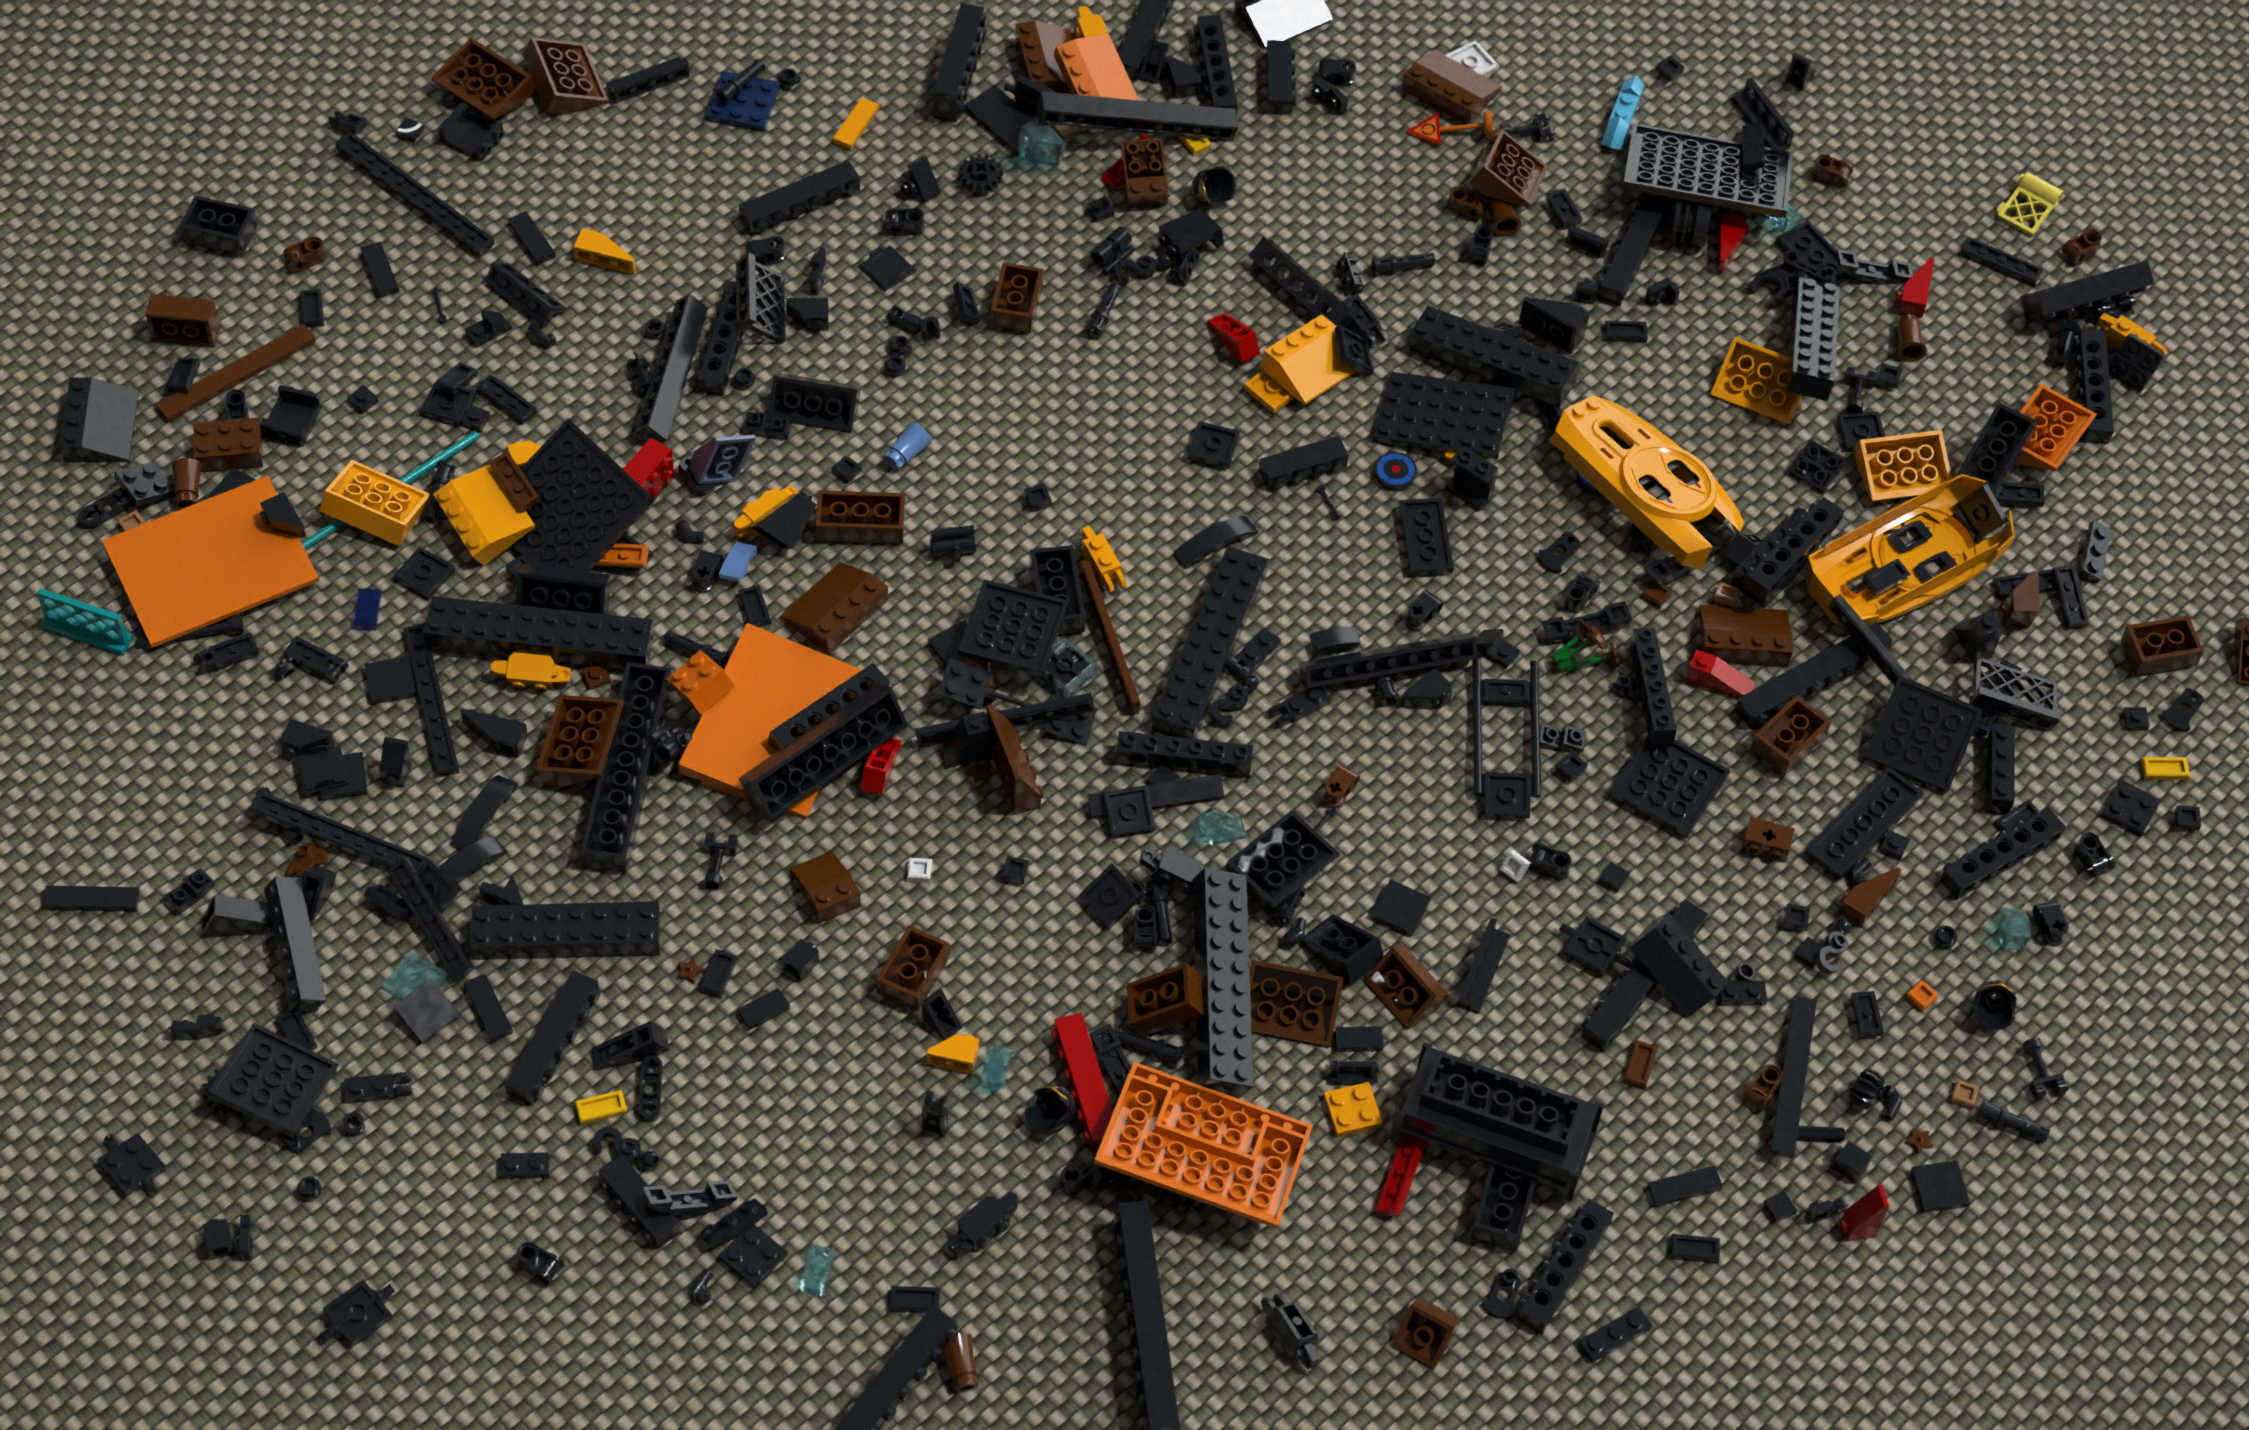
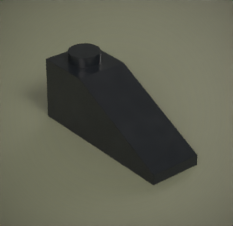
M652 1021L591 1048L596 1070L640 1062L647 1056H658L670 1050L666 1030Z

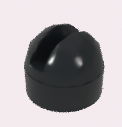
M1747 962L1741 963L1735 969V978L1738 981H1750L1755 976L1753 966Z

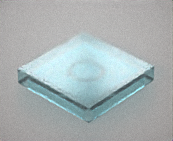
M410 951L383 983L382 989L402 1000L430 978L440 988L449 976L446 971Z

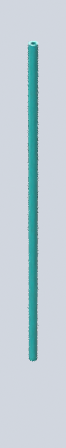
M476 431L472 432L399 479V481L406 484L411 483L436 467L438 461L450 458L480 438L479 434ZM339 519L335 520L301 542L304 549L310 548L347 523Z

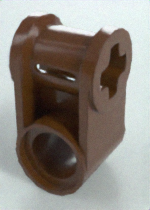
M1820 154L1815 160L1811 174L1816 180L1826 182L1837 188H1844L1848 185V177L1853 172V166L1849 162L1833 158L1827 154Z
M1455 186L1450 190L1447 208L1452 213L1466 216L1472 220H1479L1483 216V208L1488 204V198L1482 193Z
M2089 229L2077 237L2069 239L2062 246L2061 251L2064 254L2067 253L2072 258L2074 265H2079L2084 260L2097 254L2102 235L2097 230Z
M310 237L307 240L290 245L283 252L284 257L289 260L290 268L293 272H301L309 267L321 264L327 257L323 241L319 237Z
M1339 764L1326 783V792L1323 796L1324 804L1327 807H1340L1357 785L1360 775Z
M1766 1065L1749 1085L1742 1099L1745 1101L1748 1099L1759 1106V1110L1764 1111L1779 1087L1782 1079L1781 1069L1776 1065ZM1765 1077H1772L1775 1081H1769Z

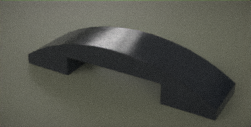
M1836 250L1839 268L1857 279L1873 283L1896 284L1905 283L1913 276L1911 263L1892 259L1889 265L1857 259L1856 252Z
M1247 516L1227 519L1190 538L1174 551V556L1186 570L1202 562L1204 555L1236 539L1242 542L1258 534V530Z
M1709 532L1702 535L1713 546L1706 562L1723 547ZM1674 556L1664 561L1660 558L1644 567V571L1657 585L1675 581L1696 569L1681 565Z
M1626 601L1606 605L1604 606V611L1568 620H1564L1563 616L1541 621L1548 642H1569L1581 629L1578 623L1579 618L1590 627L1596 626L1601 634H1605L1631 622L1632 617Z
M496 775L490 780L466 812L455 833L451 846L462 850L470 844L483 839L482 832L503 802L507 803L517 788L518 783L500 775Z
M489 836L463 848L439 867L457 883L483 864L491 865L508 852L494 836Z
M1111 1024L1089 1033V1036L1111 1084L1120 1097L1131 1066L1120 1048L1121 1042Z
M729 1180L707 1182L705 1189L668 1192L665 1185L642 1187L641 1190L650 1208L674 1215L697 1214L715 1210L736 1201L738 1198Z

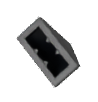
M939 988L921 1002L923 1020L942 1040L948 1039L963 1028L942 989Z

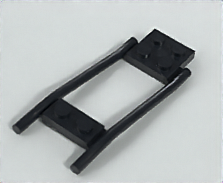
M1473 659L1474 795H1484V817L1530 819V797H1541L1539 662H1530V682L1528 680L1511 679L1481 680V659ZM1481 701L1488 703H1530L1532 775L1524 773H1483Z

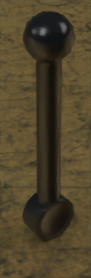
M435 286L433 292L436 294L439 309L438 321L445 323L447 317L443 313L440 297L441 288Z
M1318 485L1317 492L1323 495L1334 513L1333 517L1337 520L1340 519L1342 515L1336 510L1326 494V487Z
M1334 807L1327 809V814L1314 829L1317 833L1330 817L1335 816L1336 809Z

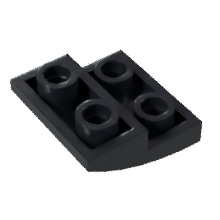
M2130 333L2109 363V373L2141 393L2159 368L2166 354Z
M1810 439L1801 454L1799 453L1787 472L1825 492L1846 465L1847 460Z

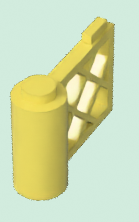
M2027 172L2025 175L2021 174L2016 183L2018 185L2017 189L2006 204L2003 202L2000 204L1996 213L1998 214V219L2033 237L2052 209L2058 205L2064 191ZM2017 196L2025 197L2028 203L2018 204ZM2034 206H2041L2046 210L2043 213L2035 214ZM2029 207L2031 215L2021 216L2019 209ZM2015 210L2017 217L2011 218L2005 215L2006 211ZM2033 219L2035 225L2031 229L2025 226L2023 221Z

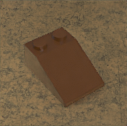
M833 851L790 868L818 924L861 907L860 891L850 873Z

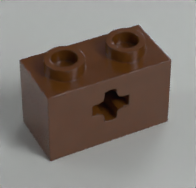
M1750 816L1741 850L1752 855L1768 857L1774 861L1786 862L1795 828Z

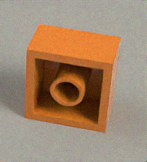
M699 650L667 678L677 694L700 715L735 686L725 671L702 650Z

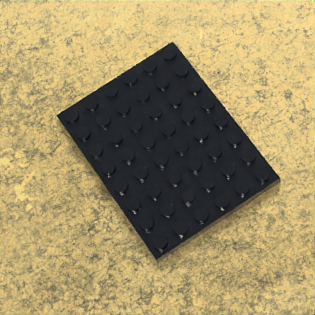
M1633 123L1623 189L1631 192H1645L1652 196L1661 195L1667 196L1670 199L1688 200L1691 203L1700 202L1713 207L1722 206L1735 211L1744 210L1752 214H1766L1773 218H1786L1793 152L1764 147L1765 167L1745 171L1743 166V143Z

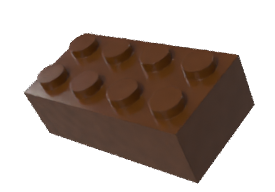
M818 490L816 541L903 544L905 493Z

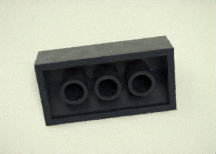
M777 373L773 376L768 415L769 417H790L792 422L852 431L859 407L861 386Z
M1669 913L1655 918L1628 947L1630 952L1686 1017H1690L1714 999L1728 984L1724 976Z

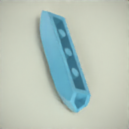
M1638 75L1626 79L1622 85L1601 143L1604 146L1622 149L1645 86Z

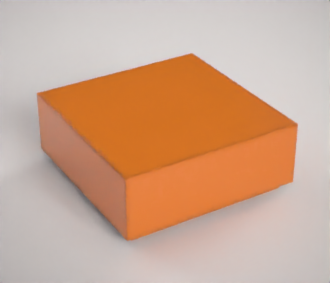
M1921 980L1905 997L1923 1012L1938 999L1939 994Z

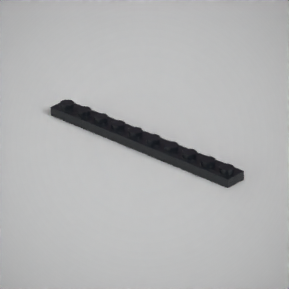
M351 131L335 142V146L339 151L479 256L495 245L494 238Z

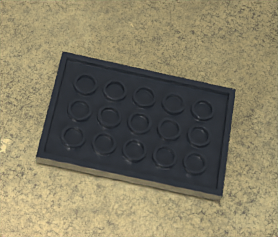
M1391 372L1372 440L1378 443L1457 453L1464 446L1480 457L1498 459L1515 397V388Z

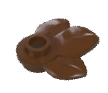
M313 843L301 845L296 852L295 858L287 867V876L291 877L297 873L302 877L304 870L314 865L327 864V852L324 849L317 848Z

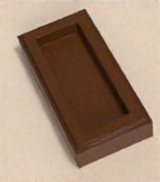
M1639 1040L1635 1041L1623 1083L1645 1090L1658 1046Z

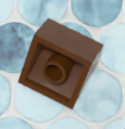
M2033 571L2011 592L2003 606L2000 607V618L2003 619V626L2030 627L2040 613L2038 571Z
M1419 1296L1411 1304L1392 1346L1435 1369L1452 1342L1462 1320Z

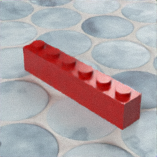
M1082 1013L1054 1019V1028L1051 1029L1053 1041L1058 1042L1059 1049H1057L1059 1061L1064 1062L1066 1067L1064 1069L1065 1080L1067 1083H1071L1072 1089H1070L1075 1103L1078 1105L1079 1110H1076L1079 1124L1083 1123L1085 1128L1083 1131L1085 1144H1090L1092 1152L1097 1151L1098 1144L1103 1140L1113 1110Z

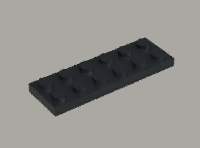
M1888 766L1806 848L1805 854L1841 880L1922 798L1924 792Z

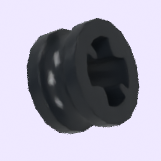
M651 319L645 324L646 336L649 339L659 340L664 336V324L661 320Z
M352 1112L343 1118L342 1125L344 1132L348 1136L356 1137L364 1132L365 1123L361 1114ZM353 1121H357V1122H358V1126H357V1127H356V1125H354L355 1128H350V1125H349L350 1122H351L352 1124H353Z

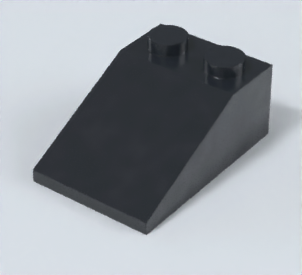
M1525 297L1518 324L1522 325L1523 329L1572 354L1585 337L1590 312L1570 302Z
M1332 914L1305 934L1301 940V943L1335 976L1344 977V981L1351 985L1371 971L1384 957L1380 938L1335 914Z

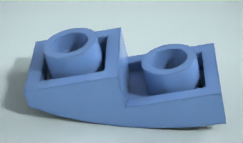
M736 542L721 567L719 578L727 579L731 582H740L748 572V563L757 554V546Z

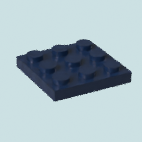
M722 71L715 90L722 88L728 79L735 78L739 74ZM755 77L742 88L739 95H734L727 105L717 100L714 91L706 113V121L765 132L781 88L780 82Z

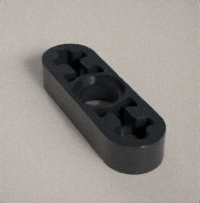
M119 488L83 508L79 512L78 518L83 528L93 529L133 507L134 504L129 498L124 497L126 493L122 488ZM107 504L114 505L112 510L105 511L102 509Z
M654 1055L645 1057L641 1062L639 1115L645 1122H654L661 1115L663 1065L661 1059ZM650 1064H655L654 1077H650ZM649 1084H654L658 1087L654 1093H647L644 1091V1088ZM648 1101H652L653 1107L650 1114L646 1111L648 1109Z

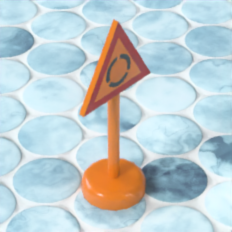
M1491 110L1484 112V123L1440 127L1439 113L1437 112L1407 130L1406 133L1440 146V132L1484 128L1485 137L1492 139Z

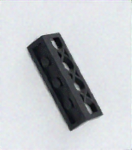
M677 57L607 82L606 88L615 103H619L690 77L689 63L686 58L681 59Z
M1753 77L1748 78L1745 89L1732 94L1731 100L1749 124L1762 122L1764 144L1767 148L1778 150L1790 149L1794 131Z
M492 263L484 281L539 324L548 326L554 313L565 312L566 307L511 264Z
M1490 918L1458 1001V1006L1477 1013L1481 1011L1510 938V934L1495 929L1497 919Z

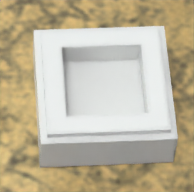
M1511 850L1499 870L1514 881L1519 882L1531 862L1516 851Z
M909 858L907 881L930 883L932 859Z

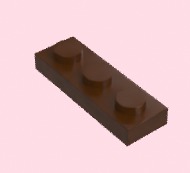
M505 451L489 462L523 512L541 501L508 451Z

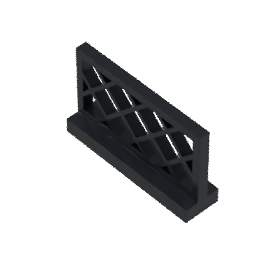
M748 252L736 262L737 329L742 332L750 329L783 344L786 341L784 275L755 262V255ZM755 270L758 271V273L761 275V278L757 276ZM770 277L777 280V286H775ZM764 280L770 290H767L761 281ZM756 286H757V287L759 288V290L761 291V293H762L761 295H759V293L757 292ZM771 292H772V293L774 294V296L777 298V303L775 302V300L773 299V297L770 295ZM762 297L766 298V300L770 304V307L766 305ZM756 302L759 304L762 311H759V309L756 306ZM771 309L775 311V313L778 316V319L775 318V316L771 312ZM763 313L766 314L771 323L768 324L762 315ZM757 319L763 327L755 324L757 322ZM773 325L777 330L778 334H776L770 326Z
M1980 657L1975 658L1973 695L1969 698L1970 705L2049 732L2060 721L2061 715L2060 712H2057L2058 683ZM1981 666L1986 667L1991 673L1986 675ZM2000 673L2007 674L2011 680L2006 682ZM1995 677L2001 685L1996 687L1990 678ZM2020 680H2026L2031 687L2026 688ZM1984 682L1989 689L1981 687L1980 683ZM2014 683L2021 692L2016 694L2010 685ZM2041 686L2050 688V694L2047 695ZM2004 688L2010 696L2002 694L1999 690ZM2035 690L2041 699L2036 700L2030 692ZM2024 695L2029 702L2021 700L2020 697ZM2045 702L2050 709L2042 707L2040 703Z

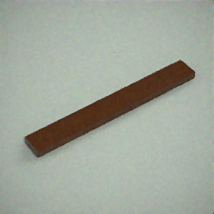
M302 324L192 384L189 393H175L156 404L157 409L170 422L315 343V337Z
M1089 560L1083 561L1081 563L1080 575L1130 714L1132 716L1140 713V699Z

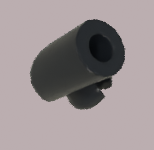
M536 324L529 325L528 332L544 347H551V345L556 344L557 340L554 334L546 335Z
M680 520L676 523V532L683 541L704 542V532L693 531L686 520Z
M1863 858L1850 870L1851 881L1854 886L1868 880L1865 879L1866 875H1864V872L1872 866L1869 859Z
M1297 918L1295 926L1284 934L1282 943L1286 948H1293L1296 943L1304 938L1307 923L1305 919Z
M1886 1085L1882 1089V1096L1887 1104L1883 1117L1893 1121L1902 1105V1100L1893 1086Z
M703 1269L691 1286L694 1299L699 1304H706L711 1299V1293L708 1292L707 1284L712 1279L713 1274L707 1269Z

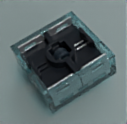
M1064 638L1054 647L1044 677L1036 676L1046 684L1049 682L1053 684V690L1060 696L1070 697L1097 674V663Z

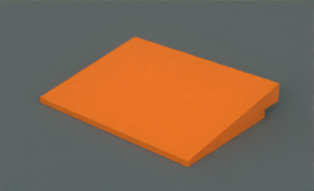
M269 476L102 540L115 573L152 648L319 581V577L299 537L272 531L269 524L265 525L259 515L262 512L260 503L278 495Z
M747 623L724 669L735 686L702 714L692 735V740L688 743L679 762V774L700 780L702 786L748 800L738 778L776 753L767 743L770 731L862 671V669ZM821 786L783 812L807 819Z
M1134 1062L1095 1157L1094 1164L1278 1229L1313 1125Z

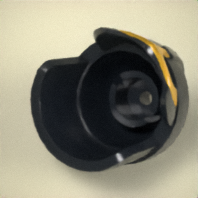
M1226 166L1203 169L1193 179L1189 192L1191 197H1195L1204 205H1217L1218 202L1229 201L1234 198L1237 188L1236 179L1233 172Z
M2001 980L1989 981L1981 985L1974 996L1976 1020L1982 1026L1991 1030H2000L2010 1026L2015 1020L2017 1001L2013 990Z
M1063 1085L1046 1086L1034 1091V1094L1037 1096L1036 1103L1025 1109V1117L1030 1127L1038 1133L1050 1134L1072 1121L1075 1114V1101L1067 1087Z

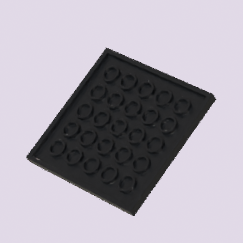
M567 418L520 469L541 501L526 510L536 527L512 544V546L533 565L589 572L656 499L576 424Z

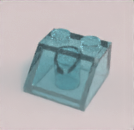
M1037 116L1021 127L1016 148L1020 156L1025 157L1028 162L1059 166L1066 143L1050 125L1039 124Z

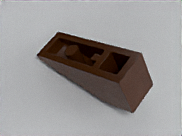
M1897 867L1854 886L1850 893L1846 891L1839 901L1842 904L1839 914L1858 926L1863 927L1897 882L1901 869Z

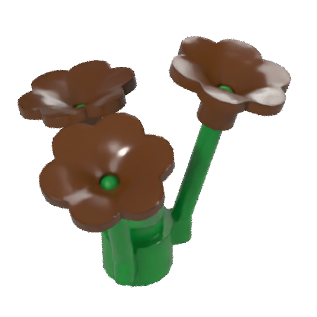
M1581 618L1578 619L1581 629L1576 633V636L1564 647L1557 650L1558 653L1554 655L1562 671L1566 668L1568 671H1571L1577 667L1602 660L1603 662L1611 660L1616 668L1619 667L1617 652L1612 641L1609 642V651L1602 653L1601 656L1573 663L1576 661L1574 655L1587 647L1591 648L1597 644L1601 650L1608 648L1603 635L1597 627H1590ZM1585 636H1590L1583 645L1573 651L1569 649L1579 639L1582 640Z

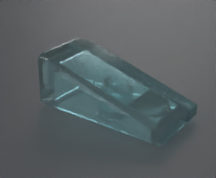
M811 1245L801 1280L802 1293L822 1297L825 1295L835 1249Z

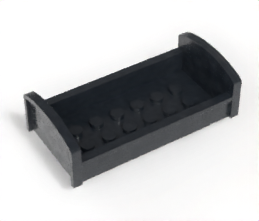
M1424 1042L1417 1070L1402 1110H1396L1389 1139L1399 1142L1401 1135L1404 1134L1564 1190L1562 1200L1571 1203L1592 1146L1604 1104L1596 1101L1593 1104L1434 1049L1432 1048L1433 1045Z

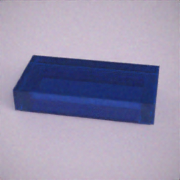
M359 589L354 619L355 630H377L382 598L381 589Z

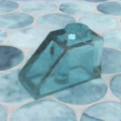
M1213 807L1193 820L1195 835L1198 840L1211 845L1247 837L1241 817Z
M1999 907L2001 949L2025 950L2030 939L2029 917L2021 908Z
M990 1045L984 1060L981 1085H986L991 1090L1005 1088L1014 1048Z

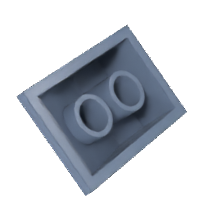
M755 435L718 437L695 450L689 467L697 483L737 481L756 439Z

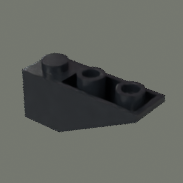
M461 708L462 723L496 752L515 757L520 756L528 736L526 723L516 719L501 718L496 714L480 713L475 709Z

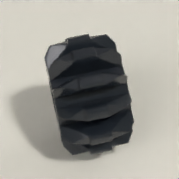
M1864 1069L1853 1084L1849 1093V1099L1856 1106L1866 1110L1869 1109L1881 1094L1885 1078L1875 1070Z

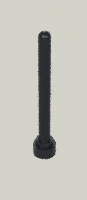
M241 615L231 616V619H227L228 622L208 625L171 641L228 630L235 634L244 632L243 620ZM147 637L139 638L135 641L137 647L150 646Z

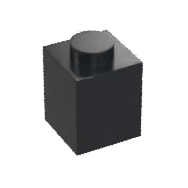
M802 939L783 957V969L801 982L819 963V951L816 946L810 942L806 943Z
M1848 1141L1844 1148L1839 1146L1832 1157L1835 1159L1832 1168L1854 1183H1857L1869 1167L1873 1156Z
M217 1218L203 1224L207 1251L211 1260L235 1255L231 1229L227 1218Z

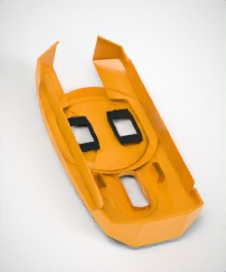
M1591 396L1563 411L1550 443L1565 453L1563 458L1660 549L1666 554L1670 551L1681 565L1702 570L1713 547L1689 522L1700 520L1712 513L1722 524L1727 518L1736 535L1740 532L1744 521L1731 498L1714 479L1707 466L1696 456L1683 450L1642 418L1612 401L1596 396ZM1600 427H1609L1632 448L1623 449L1603 432ZM1652 480L1666 495L1656 499L1642 485Z
M1961 474L1893 507L1857 529L1827 544L1825 549L1821 548L1809 555L1805 565L1807 591L1833 623L1841 624L1828 609V606L1839 594L1843 596L1867 626L1875 622L1880 623L1900 616L1956 590L1996 562L2011 546L2015 537L2012 512L2009 511V521L2003 530L1975 545L1966 528L1951 515L1956 513L1953 508L1954 504L1985 485L1986 481ZM1915 526L1924 538L1907 547L1897 534ZM1889 529H1898L1892 534L1886 535L1885 533ZM1941 557L1950 569L1932 578L1923 565ZM1896 559H1899L1911 574L1909 579L1877 596H1874L1869 588L1856 594L1847 587V583L1872 570L1875 571Z

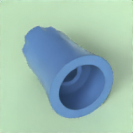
M910 422L902 435L884 455V459L891 468L899 470L920 451L932 444L931 437L919 424Z

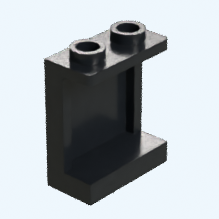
M463 102L438 127L440 142L480 162L485 156L490 154L492 148L504 136L502 122L497 121L493 125L470 114L469 106Z
M1202 208L1159 226L1158 240L1160 245L1165 247L1171 256L1175 257L1180 263L1183 261L1184 252L1210 241L1216 248L1224 245L1222 228Z
M279 385V397L269 418H263L260 423L263 438L304 447L322 409L320 395L312 391L307 392L295 389L294 387Z
M1462 446L1451 459V463L1455 465L1454 476L1446 484L1445 490L1478 511H1481L1493 497L1498 467Z

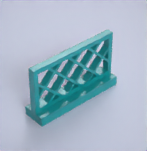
M42 588L37 592L45 616L42 623L44 630L124 656L134 637L133 634L126 632L120 614Z

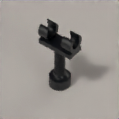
M1546 112L1539 115L1538 113L1534 114L1533 125L1511 127L1509 123H1503L1499 127V131L1503 129L1510 136L1535 132L1539 143H1543V141L1551 142L1555 140L1553 135H1556L1553 128L1543 130V127L1550 124L1549 120H1551Z
M1848 364L1844 383L1854 385L1852 399H1849L1846 405V412L1848 414L1863 412L1864 403L1860 400L1863 387L1873 389L1877 370L1869 369L1867 376L1856 374V366Z
M714 832L706 833L704 853H712L714 858L711 872L707 873L704 878L703 885L709 890L721 889L723 878L719 873L723 855L736 856L738 835H729L728 844L715 843L716 837Z
M2031 1038L2022 1044L2025 1054L2032 1055L2040 1078L2033 1079L2029 1085L2036 1101L2044 1099V1096H2046L2045 1086L2054 1085L2057 1096L2065 1095V1091H2068V1085L2064 1075L2061 1073L2049 1076L2040 1053L2043 1049L2040 1038Z

